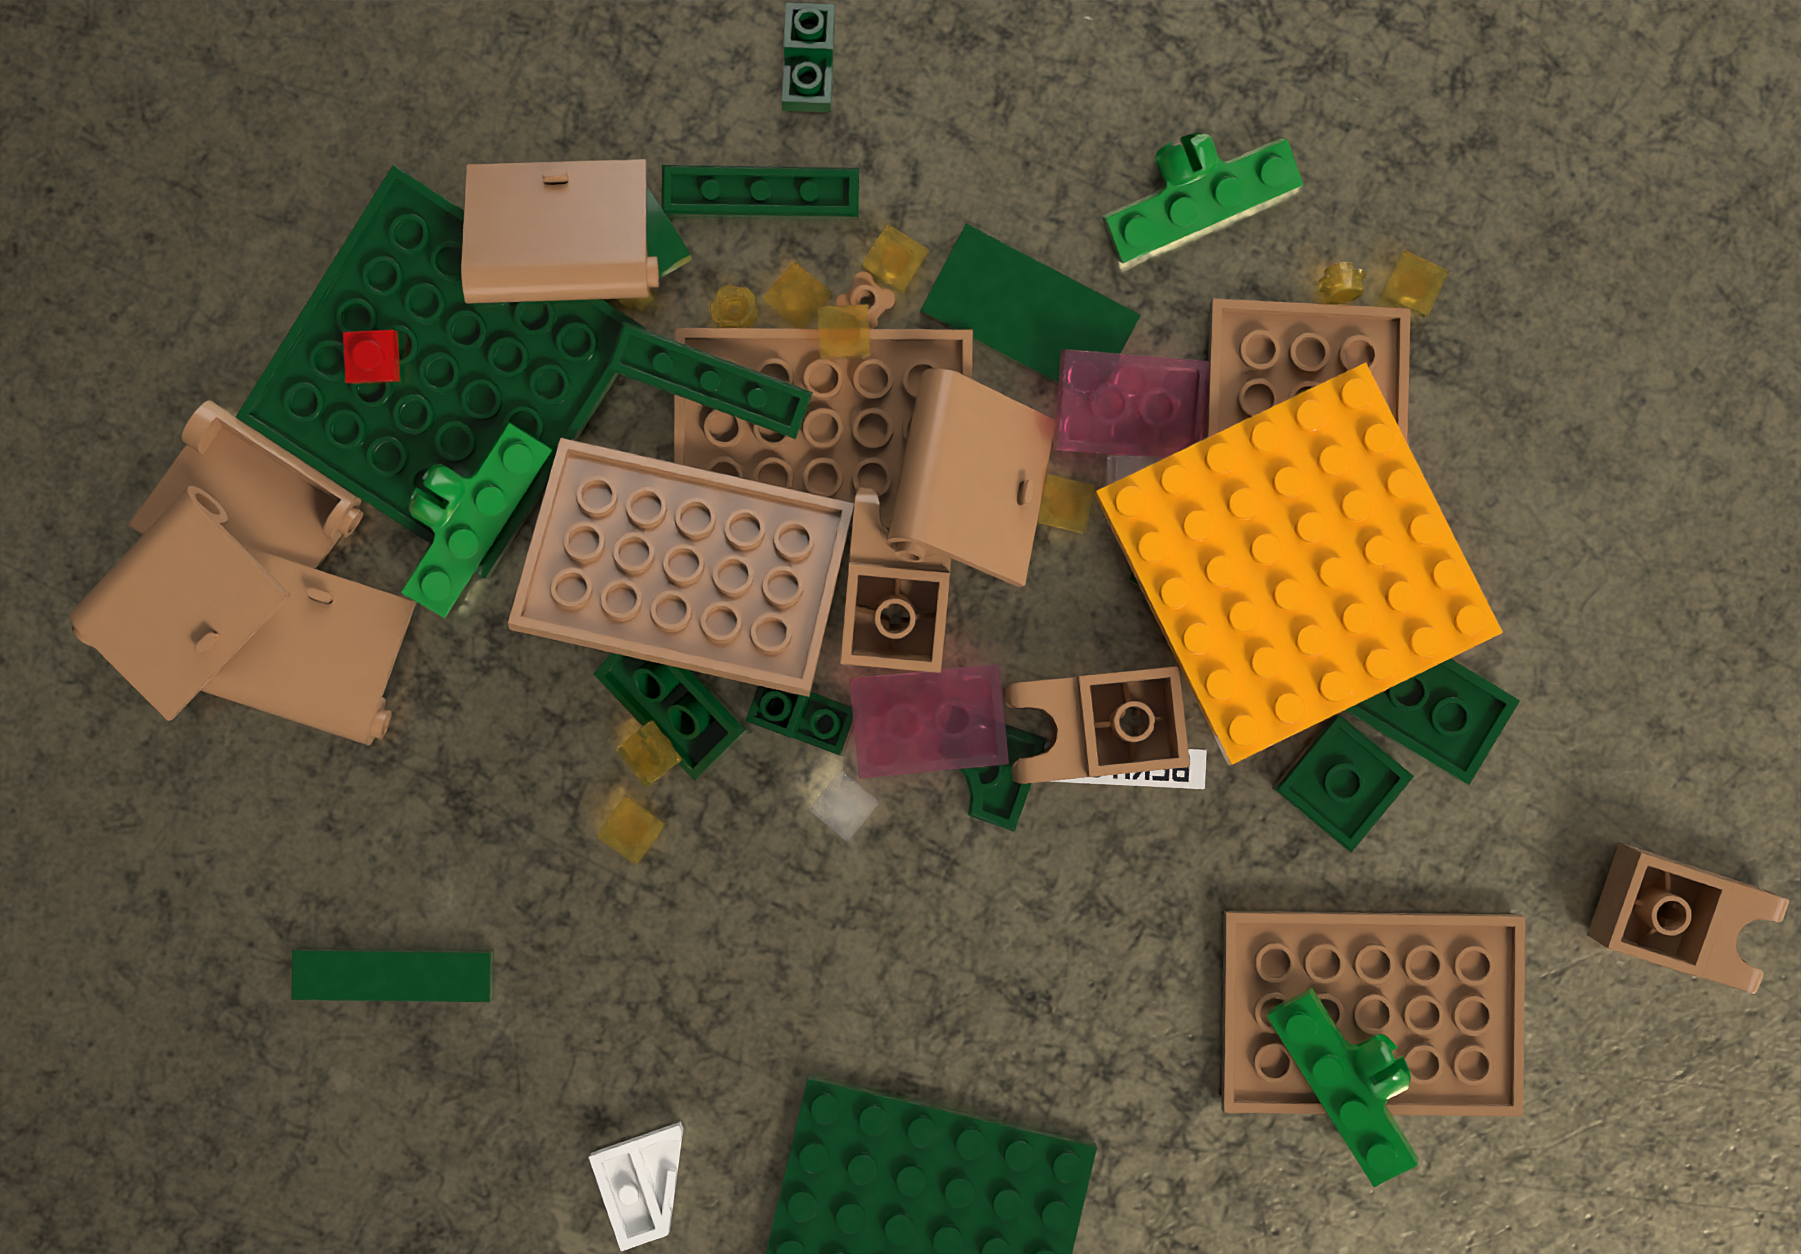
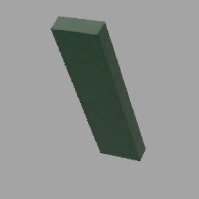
M662 165L661 208L667 217L859 220V168Z
M626 322L622 324L607 366V370L796 439L813 394L811 391Z
M296 948L292 950L291 1000L490 1003L493 1000L494 951Z

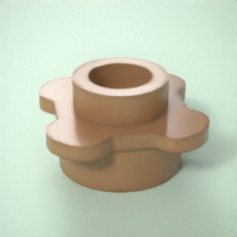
M859 272L854 275L853 285L847 293L840 294L837 297L836 308L841 314H849L853 320L858 322L860 329H875L878 325V319L882 316L884 310L893 307L895 296L890 289H882L875 284L870 273ZM863 297H868L870 299V304L868 306H863L861 304V299Z

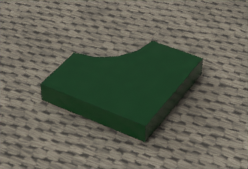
M953 706L937 753L953 761L966 778L970 793L967 815L1015 832L1032 783L1020 784L1012 780L1011 768L1014 762L1020 758H1029L1041 754L1047 738Z

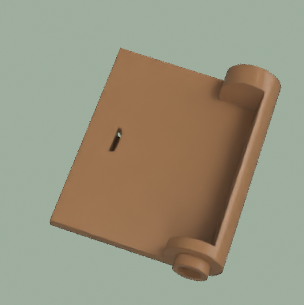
M646 159L467 164L461 263L465 302L498 303L649 298L650 287H659L658 258L648 257L646 243Z
M940 368L923 371L886 542L890 548L895 550V556L909 562H923L926 556L943 554L1017 587L1025 586L1056 420L958 372Z
M208 400L188 420L182 433V441L186 444L128 525L144 535L188 486H194L208 493L222 506L228 516V520L223 527L243 548L246 546L313 569H318L343 534L347 537L356 529L363 517V512L359 510L361 503L359 497L246 425L224 408Z
M188 486L70 613V620L73 624L72 631L75 636L86 645L94 647L167 721L173 720L291 596L223 527L228 520V516L222 506L208 493L194 486Z
M245 546L244 549L291 596L200 691L365 745H370L375 737L382 739L391 719V711L385 709L386 700L382 696L416 602Z

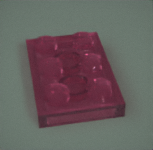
M1061 350L1053 450L1166 458L1204 440L1210 361Z
M999 664L943 669L941 673L923 671L849 679L859 779L1009 764Z

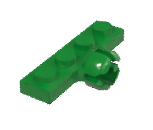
M1201 132L1182 136L1180 138L1181 144L1173 146L1171 141L1157 151L1155 156L1163 179L1162 187L1151 195L1102 216L1118 261L1124 264L1303 186L1304 184L1288 139L1281 137L1229 161H1222L1219 158L1212 137Z
M507 421L479 467L472 475L461 476L442 464L432 466L422 477L425 480L423 485L443 497V500H439L419 487L415 488L408 506L411 516L429 526L434 535L401 587V593L445 618L552 451L551 447Z
M1313 988L1270 1009L1267 1014L1269 1021L1372 1186L1376 1187L1418 1166L1419 1158L1386 1106L1389 1098L1407 1090L1410 1085L1411 1074L1404 1056L1394 1057L1392 1053L1393 1050L1398 1048L1397 1045L1388 1036L1383 1034H1377L1360 1044H1350L1343 1038Z

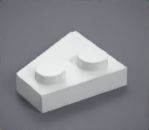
M681 1122L594 1151L589 1155V1160L620 1251L667 1236L670 1232L683 1136Z

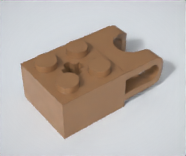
M859 487L854 502L840 664L941 673L951 558L943 554L926 556L923 562H909L896 557L895 550L886 543L889 531L881 521L880 496L878 492L872 488ZM890 604H900L903 611L909 612V617H901V624L894 625L889 623V616L881 614L884 608L890 609Z
M1179 666L1013 683L1003 688L1004 701L1008 707L1013 709L1039 710L1049 718L1053 729L1051 743L1043 753L1029 758H1020L1014 762L1011 768L1012 780L1014 782L1027 784L1190 767ZM1127 708L1132 709V716L1139 715L1141 719V726L1133 728V736L1127 735L1126 729H1121L1119 719L1125 716V709Z
M1619 842L1587 936L1608 949L1755 994L1758 991L1764 973L1740 958L1736 950L1737 936L1744 925L1756 919L1771 920L1778 923L1783 921L1790 901L1771 891ZM1663 904L1661 912H1658L1659 907Z

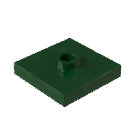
M1337 713L1330 717L1272 789L1346 851L1352 853L1414 776Z

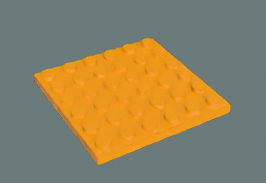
M1366 362L1107 485L1094 493L1228 766L1503 633Z

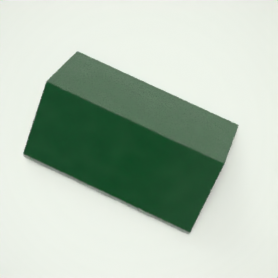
M611 653L593 673L694 781L750 729L742 718L696 671Z

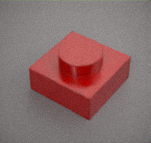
M397 331L343 332L346 383L400 382Z

